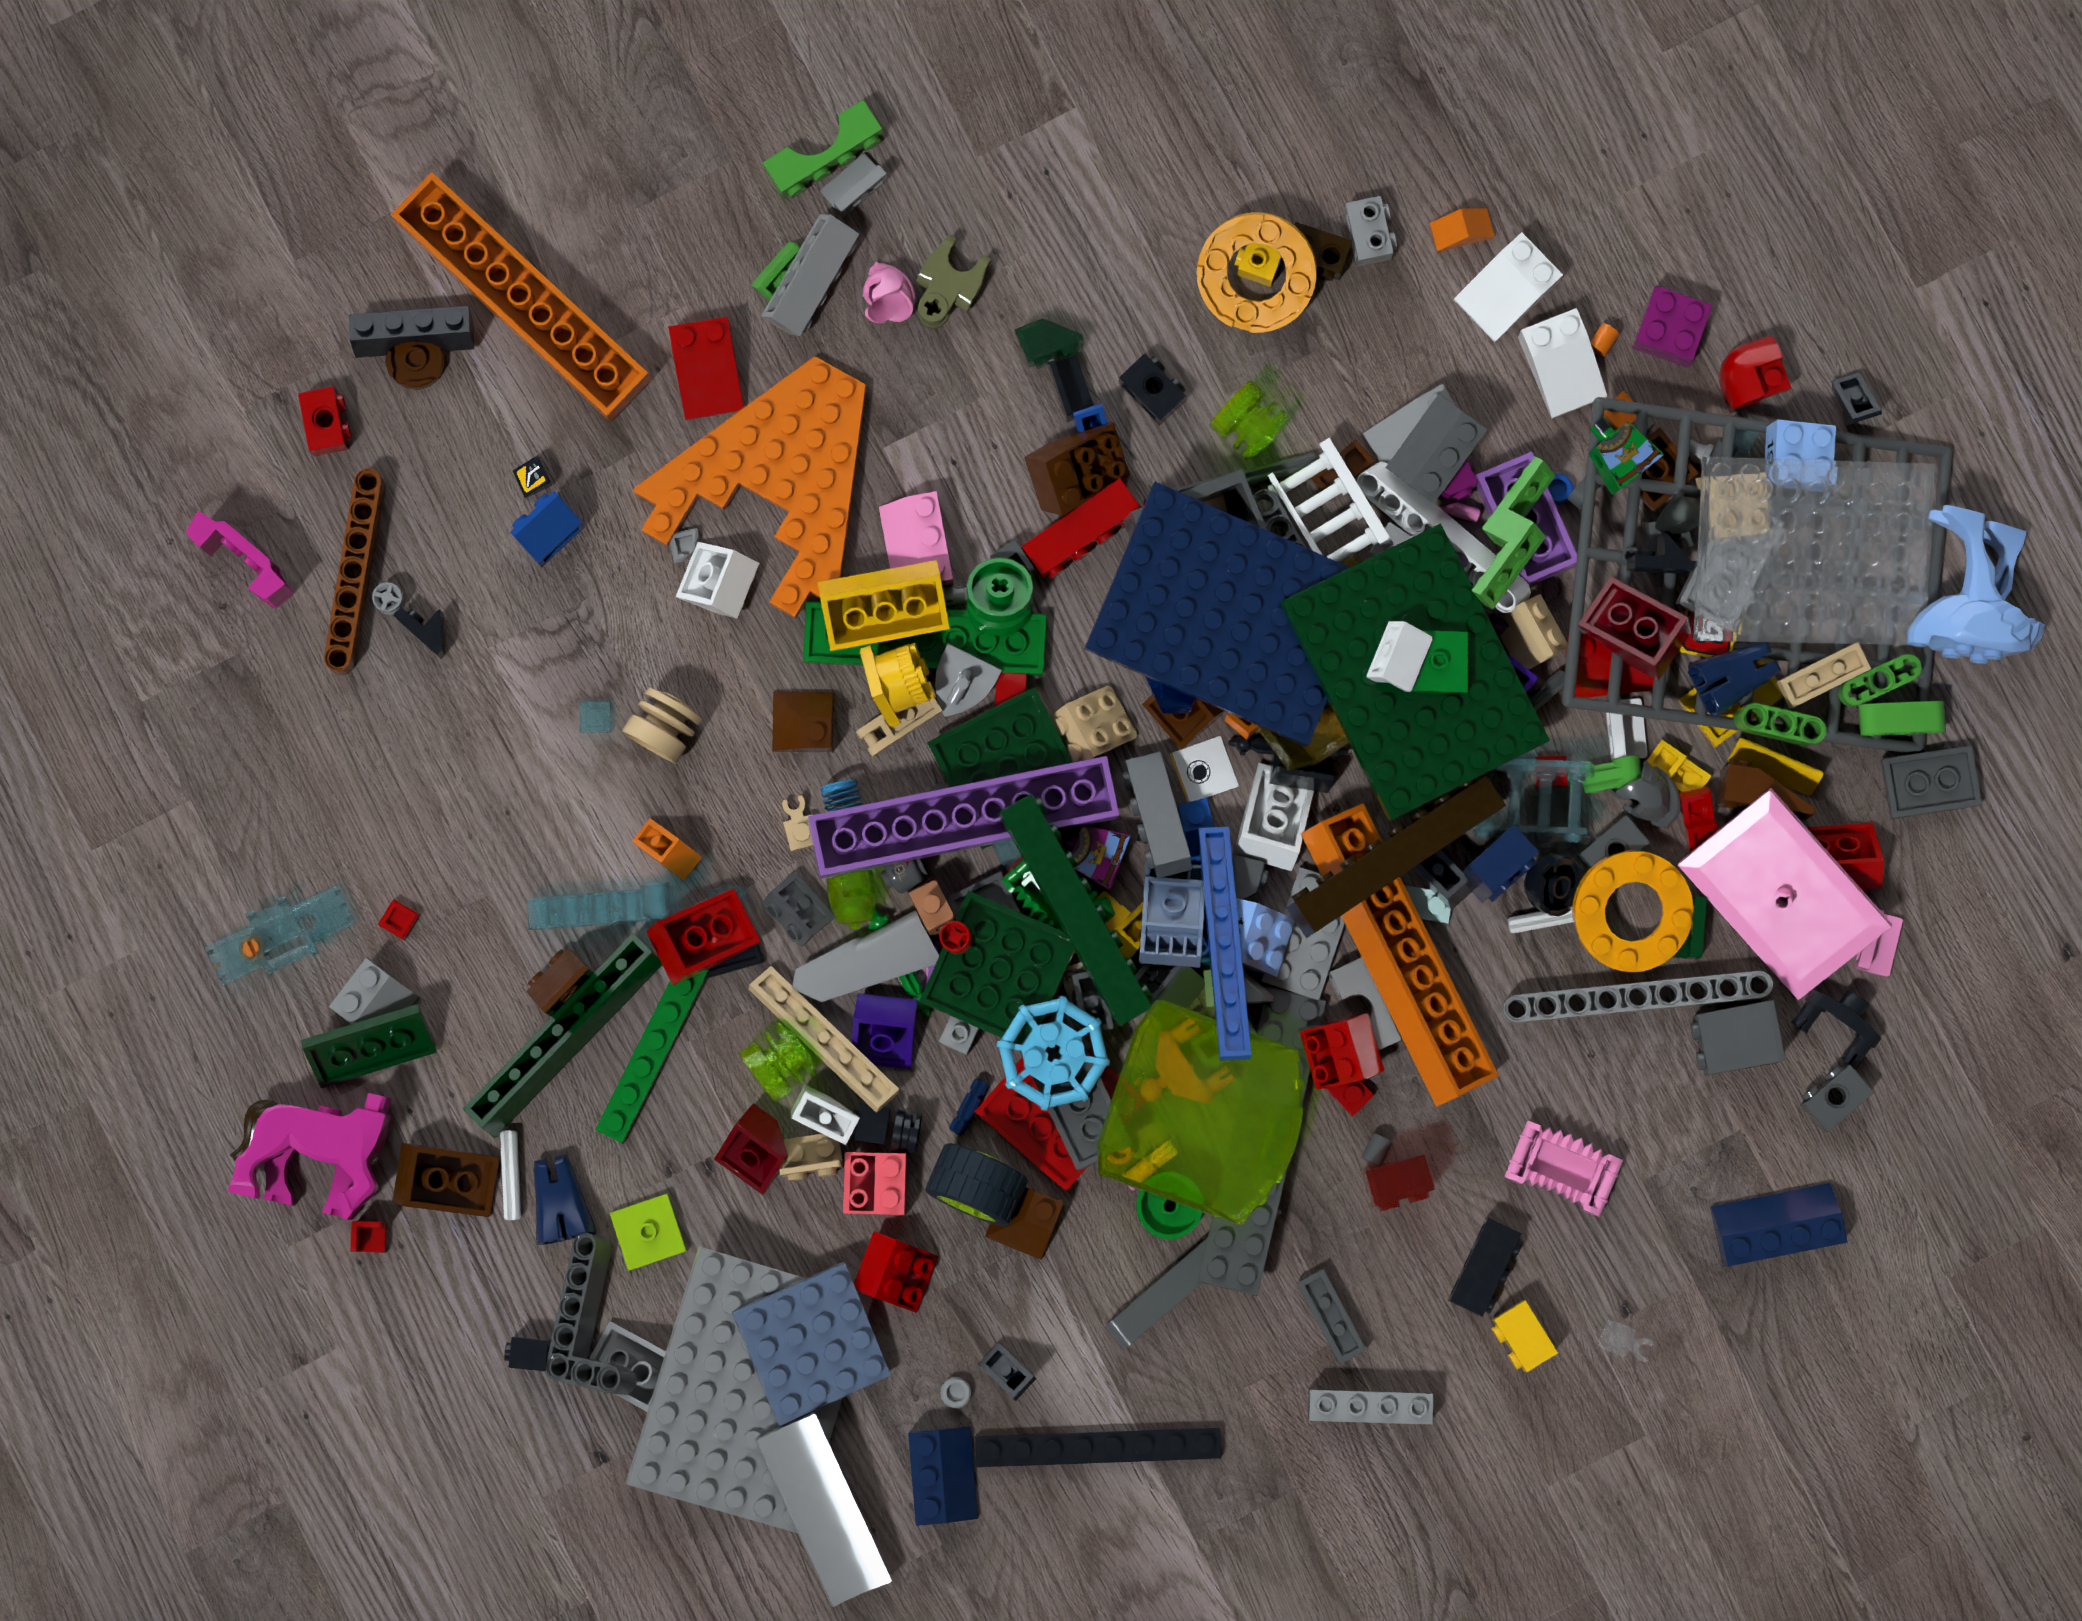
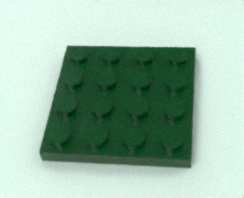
M1035 687L927 742L949 787L1073 763ZM993 844L981 846V849L983 850Z
M968 891L955 921L963 923L970 929L973 936L972 945L968 951L962 954L951 953L943 947L919 1002L1002 1038L1017 1015L1018 1007L1054 1000L1075 950L1065 932ZM1047 1014L1033 1017L1037 1025L1043 1024ZM1027 1022L1013 1043L1022 1045L1031 1031V1027Z

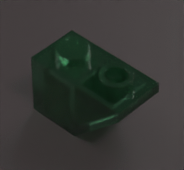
M1043 318L1015 329V337L1028 368L1036 366V369L1043 368L1048 365V360L1062 354L1064 357L1072 356L1080 351L1079 347L1084 345L1081 333Z

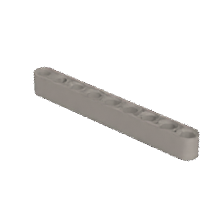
M1752 971L1520 994L1511 996L1503 1002L1501 1014L1505 1021L1512 1024L1752 1001L1768 996L1773 989V981L1769 974L1764 971ZM1754 977L1760 978L1764 982L1765 986L1761 994L1753 992L1750 987V982ZM1724 980L1730 981L1734 986V993L1731 997L1723 995L1720 991V984ZM1693 983L1700 984L1704 989V996L1701 1000L1694 999L1690 995V987ZM1663 986L1671 988L1674 992V999L1670 1003L1664 1002L1660 998L1659 992ZM1633 989L1641 991L1644 995V1001L1640 1006L1630 1002L1629 994ZM1603 992L1613 996L1614 1004L1610 1009L1603 1008L1599 1003V996ZM1573 995L1581 997L1584 1002V1007L1579 1012L1573 1011L1569 1007V999ZM1543 998L1551 1000L1554 1005L1553 1012L1549 1015L1541 1013L1538 1008V1003ZM1512 1001H1517L1523 1006L1524 1011L1519 1018L1511 1016L1508 1012V1005Z

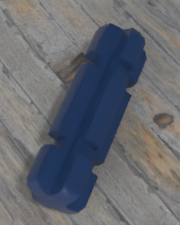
M978 1078L974 1079L970 1086V1093L967 1092L956 1113L958 1115L957 1118H954L949 1126L950 1131L959 1136L964 1135L968 1128V1121L971 1122L975 1114L974 1111L982 1101L980 1099L981 1096H984L989 1088L986 1082Z

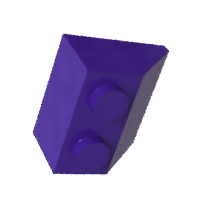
M857 993L853 1016L852 1044L874 1065L911 1069L918 1000Z

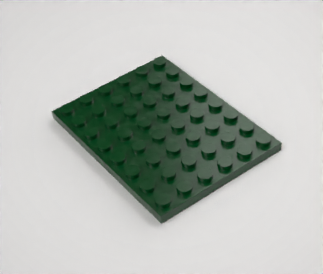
M1441 523L1279 603L1388 821L1550 741L1480 600L1472 592L1473 586ZM1404 621L1419 630L1468 632V693L1405 692L1389 682H1375L1367 678V673L1388 622Z

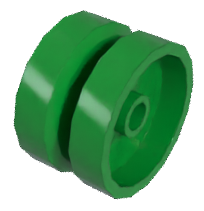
M1006 558L988 559L977 565L969 575L967 583V610L973 624L986 634L996 636L1013 634L1025 626L1031 617L1033 609V584L1031 576L1025 567L1014 560Z
M1161 1173L1150 1178L1140 1189L1136 1200V1214L1142 1227L1152 1236L1163 1240L1179 1239L1190 1234L1199 1224L1203 1214V1197L1198 1186L1188 1177L1178 1173ZM1168 1200L1175 1202L1176 1207H1174L1175 1210L1172 1212H1167L1164 1209V1203Z

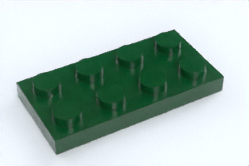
M418 1004L301 1040L302 1049L320 1088L437 1053L436 1044Z

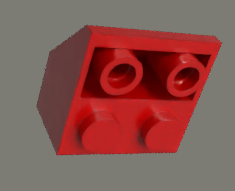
M1368 1012L1299 1031L1316 1090L1365 1080L1385 1071Z
M874 1231L855 1278L854 1286L859 1292L917 1313L938 1256Z

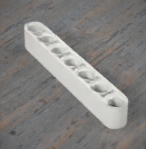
M1378 462L1358 476L1357 484L1365 497L1412 537L1441 523L1474 588L1479 578L1483 576L1492 564L1496 555L1435 503H1432L1386 469L1387 463ZM1518 575L1495 608L1504 613L1512 612L1516 609L1515 606L1529 599L1531 594L1529 584Z

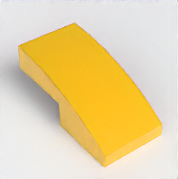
M1664 740L1660 741L1647 759L1653 767L1660 768L1672 779L1679 792L1704 788L1712 778L1710 774L1689 761L1686 755Z

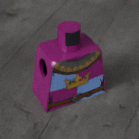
M1082 826L1078 838L1061 832L1062 840L1059 843L1064 852L1069 850L1078 865L1074 868L1075 872L1110 892L1129 843L1130 835L1088 826Z

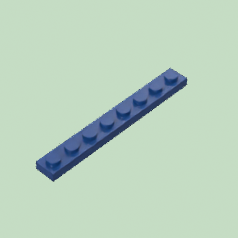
M1229 827L1199 828L1198 840L1219 1060L1251 1059V1045Z

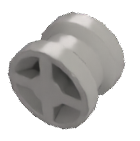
M381 583L373 591V604L385 615H393L400 607L403 608L405 605L404 593L393 583Z

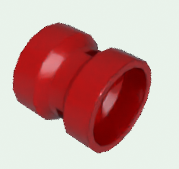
M958 921L945 924L939 934L942 946L954 954H962L968 951L973 942L970 929Z

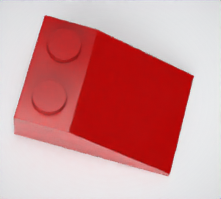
M728 317L668 326L685 420L739 412L743 409L744 404Z
M734 888L657 921L646 931L673 986L761 942Z

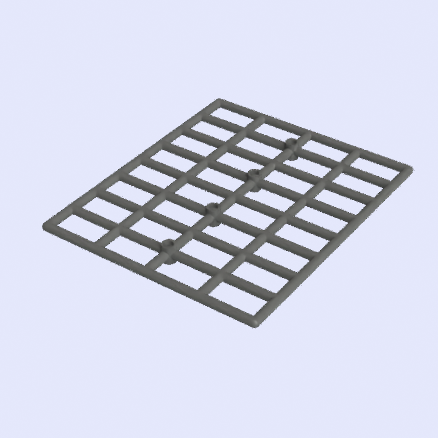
M1597 397L1593 401L1591 427L1604 417V410L1636 414L1635 428L1645 437L1647 434L1648 416L1680 421L1674 483L1643 479L1641 473L1623 488L1629 490L1622 551L1590 547L1597 484L1606 485L1589 456V452L1600 444V441L1590 430L1562 704L1567 708L1739 730L1735 726L1734 717L1719 716L1715 718L1707 714L1698 693L1696 696L1695 712L1663 708L1667 669L1659 681L1656 679L1653 681L1651 706L1619 702L1623 659L1613 652L1607 700L1575 696L1581 633L1588 634L1578 627V623L1584 613L1589 559L1616 562L1621 567L1619 581L1631 587L1632 571H1627V559L1637 555L1638 551L1635 549L1641 490L1672 495V500L1680 496L1706 499V490L1696 491V486L1686 485L1692 423L1724 427L1719 476L1731 475L1735 430L1741 429L1766 433L1767 426L1773 422ZM1836 431L1835 443L1854 446L1848 507L1816 503L1818 491L1805 490L1804 501L1773 497L1774 487L1766 486L1769 515H1771L1772 509L1803 513L1797 575L1766 571V558L1751 589L1746 643L1734 642L1732 651L1759 642L1764 583L1790 586L1795 591L1790 649L1771 647L1772 652L1764 656L1766 659L1788 661L1787 676L1799 671L1801 663L1811 665L1829 656L1802 651L1808 589L1839 593L1833 653L1845 648L1847 644L1851 595L1877 598L1882 604L1877 661H1867L1871 669L1888 662L1894 602L1921 604L1928 607L1939 599L1945 527L1927 518L1903 515L1909 454L1940 458L1935 510L1942 511L1943 506L1948 505L1953 453L1951 448ZM1866 447L1897 452L1891 513L1860 509ZM1815 515L1846 519L1840 581L1814 578L1810 573ZM1858 521L1890 525L1884 587L1853 583ZM1902 527L1933 531L1927 593L1901 590L1896 584ZM1664 573L1661 603L1673 609L1677 574ZM1929 646L1922 647L1920 662L1922 670L1918 678H1916L1919 679L1916 702L1929 701L1934 652ZM1757 660L1753 661L1755 668ZM1904 665L1894 670L1893 673L1895 676L1905 672L1909 674L1908 671L1912 669V666ZM1876 672L1874 685L1879 689H1883L1887 684V678L1883 673ZM1840 685L1830 689L1826 735L1822 742L1912 754L1924 751L1926 734H1913V741L1883 738L1881 736H1860V734L1838 732L1841 706L1838 696ZM1754 691L1740 700V707L1752 704ZM1886 693L1874 698L1872 704L1885 703ZM1786 701L1784 702L1785 710L1796 712V707L1789 709ZM1749 710L1746 714V720L1753 726L1756 720H1751L1752 711ZM1784 720L1782 724L1775 723L1776 729L1780 732L1784 731ZM1804 727V734L1809 739L1812 738L1814 730L1813 728Z

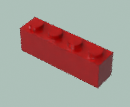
M1119 478L1022 545L1021 549L1042 580L1047 576L1053 579L1065 570L1063 565L1072 559L1074 562H1078L1090 553L1089 547L1097 542L1099 545H1102L1114 536L1112 531L1121 525L1124 527L1122 521L1130 512L1141 507Z

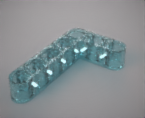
M654 882L642 884V889L529 898L526 900L528 930L660 921L676 913L674 887L668 882Z

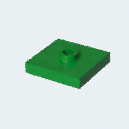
M1421 630L1432 636V641L1411 692L1468 693V632Z

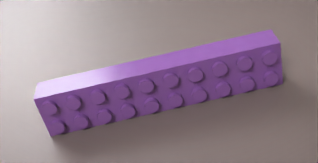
M1107 756L808 816L807 821L819 879L1010 841L1012 839L997 813L1032 794L1034 799L1037 797L1041 799L1048 812L1044 814L1049 826L1054 823L1059 831L1117 819L1119 811Z

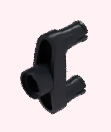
M1812 989L1805 998L1807 1002L1791 1023L1807 1034L1821 1012H1829L1856 1032L1855 1035L1857 1037L1844 1055L1841 1056V1059L1857 1069L1871 1048L1875 1049L1881 1041V1037L1861 1018L1870 1004L1849 989L1839 1002Z

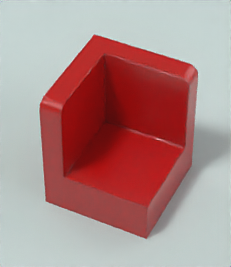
M352 1221L350 1252L386 1253L388 1222Z

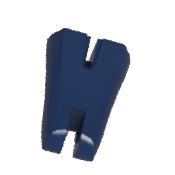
M1768 641L1689 663L1688 674L1706 711L1712 717H1719L1781 671L1777 660L1762 664L1758 669L1754 666L1753 661H1759L1765 655L1772 652Z
M567 1154L554 1156L558 1180L552 1181L551 1170L546 1158L534 1161L537 1245L558 1243L575 1239L583 1233L595 1234L597 1232Z

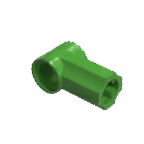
M1639 755L1613 759L1611 763L1581 768V778L1585 794L1612 789L1619 790L1626 784L1641 779L1642 775Z

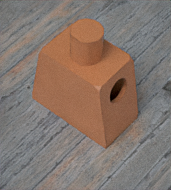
M935 877L924 881L923 884L909 890L908 893L934 941L940 938L939 934L942 929L940 926L955 921L956 918Z

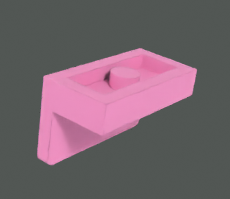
M1884 914L1892 923V927L1856 955L1853 969L1884 977L1890 975L1903 923L1902 918Z

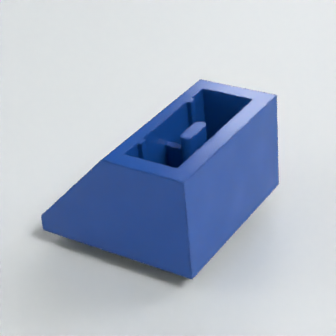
M555 491L550 495L546 493L541 496L534 504L536 508L528 516L526 514L521 515L513 523L512 527L514 529L510 532L518 544L541 568L585 528L583 522Z

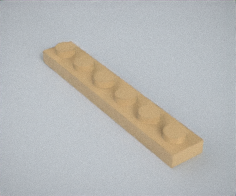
M772 966L749 984V990L876 1113L898 1094L899 1088L797 990L792 989V985Z

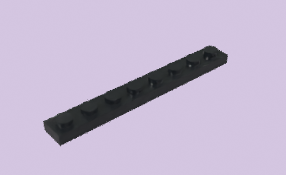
M1219 1427L975 1436L976 1468L1221 1459Z

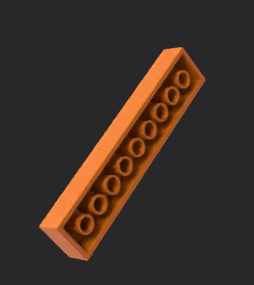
M433 172L391 213L393 220L610 423L651 381L649 373Z
M1364 803L1326 819L1301 833L1321 876L1329 871L1333 875L1341 872L1343 869L1340 864L1354 855L1359 860L1366 855L1364 848L1379 839L1383 844ZM1398 877L1341 915L1435 1106L1438 1107L1498 1077L1499 1074L1401 878Z

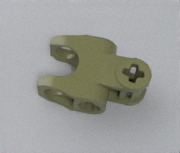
M950 235L929 255L916 279L917 284L926 288L918 304L919 319L925 327L930 329L942 327L955 306L967 312L972 308L982 291L983 282L991 264V258L983 255L972 269L963 272L955 270L950 265L949 259L955 249L956 239ZM935 306L938 307V313L934 312L932 316L928 315V308L932 310Z

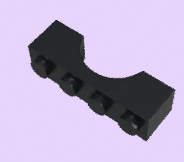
M469 306L349 314V336L355 358L385 356L392 347L407 342L429 343L440 347L444 351L474 349V322Z

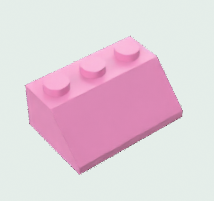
M937 491L907 496L880 506L879 512L890 569L937 560L942 587L954 585Z

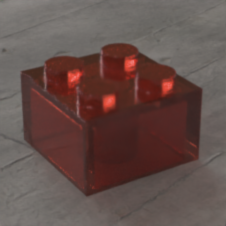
M1425 1154L1362 1172L1371 1207L1379 1206L1380 1212L1399 1207L1398 1200L1408 1198L1409 1203L1429 1198L1428 1192L1435 1190Z

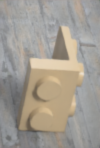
M1541 594L1515 606L1516 609L1512 612L1506 613L1494 621V627L1509 654L1528 670L1568 648V643Z
M1105 686L1069 702L1050 716L1073 763L1097 758L1137 737L1135 728L1110 686Z

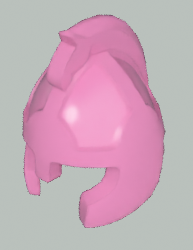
M875 262L869 270V276L863 287L862 296L871 306H868L865 310V316L874 323H885L888 320L893 322L907 320L911 316L913 305L915 304V291L911 281L896 267Z

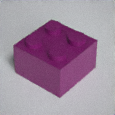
M1655 285L1650 294L1632 349L1688 368L1694 359L1712 305Z

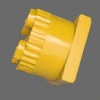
M916 643L907 644L877 656L870 645L860 649L872 698L889 726L894 727L901 724L898 712L928 702L936 697L931 682H927L926 676L929 675V670L925 659L920 657Z

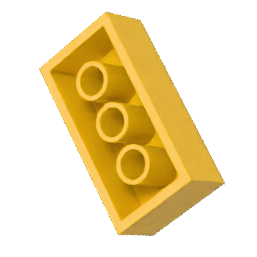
M937 560L818 582L830 651L950 629Z

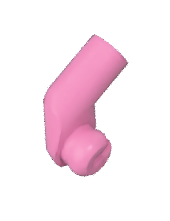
M1458 502L1440 507L1451 518H1460L1474 523L1477 522L1480 515V509Z

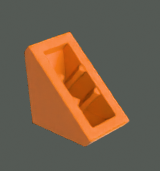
M1487 208L1459 209L1429 224L1437 252L1495 238Z

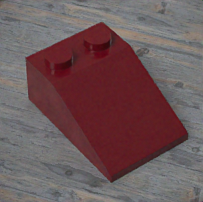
M1611 576L1578 623L1579 628L1629 665L1658 681L1691 634L1689 618Z

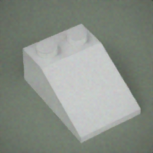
M1521 232L1454 298V301L1495 343L1560 283L1563 274Z
M1577 308L1520 331L1518 335L1519 342L1551 419L1591 404L1597 397H1607L1589 336Z
M1258 763L1234 854L1292 871L1300 852L1303 839L1301 833L1305 831L1314 791L1269 784L1271 766Z

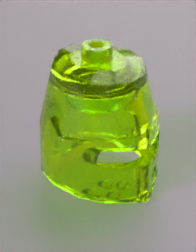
M872 870L857 871L826 879L828 901L836 923L848 924L849 930L861 929L860 923L872 920L876 899Z

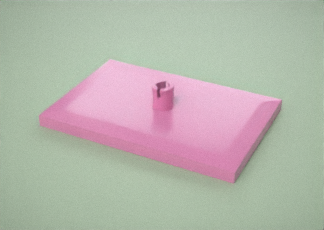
M1772 788L1767 790L1678 863L1680 869L1797 1000L1801 999L1892 927V923ZM1788 896V900H1785V901H1784V900H1781V899L1779 898V897H1785V898H1786V897Z

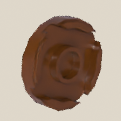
M407 342L389 349L386 353L385 364L388 373L397 384L407 389L421 390L432 386L440 379L445 369L446 356L444 350L436 345L424 342Z

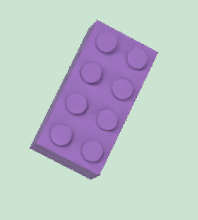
M1532 452L1476 474L1475 478L1478 482L1476 488L1488 516L1493 514L1506 493L1521 476L1523 470L1530 464L1534 458ZM1547 487L1525 517L1534 522L1546 536L1519 573L1529 586L1575 568L1577 562V553Z

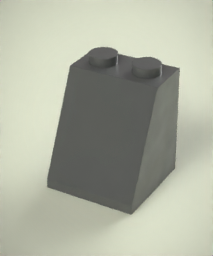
M1774 1000L1693 1016L1694 1022L1690 1023L1691 1035L1693 1040H1698L1700 1052H1696L1698 1069L1704 1070L1705 1076L1785 1061Z

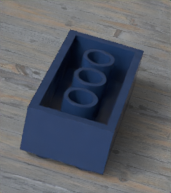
M1513 825L1470 863L1463 873L1470 879L1474 890L1472 893L1481 903L1487 899L1493 902L1537 863L1533 857L1539 851Z

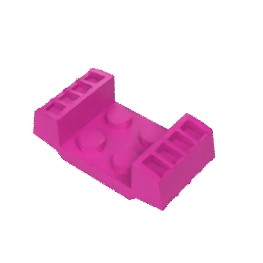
M197 511L186 533L199 548L210 557L222 544L238 557L244 553L246 557L243 561L259 574L248 589L274 608L279 607L295 594L281 578V569L225 521L216 522L200 511Z

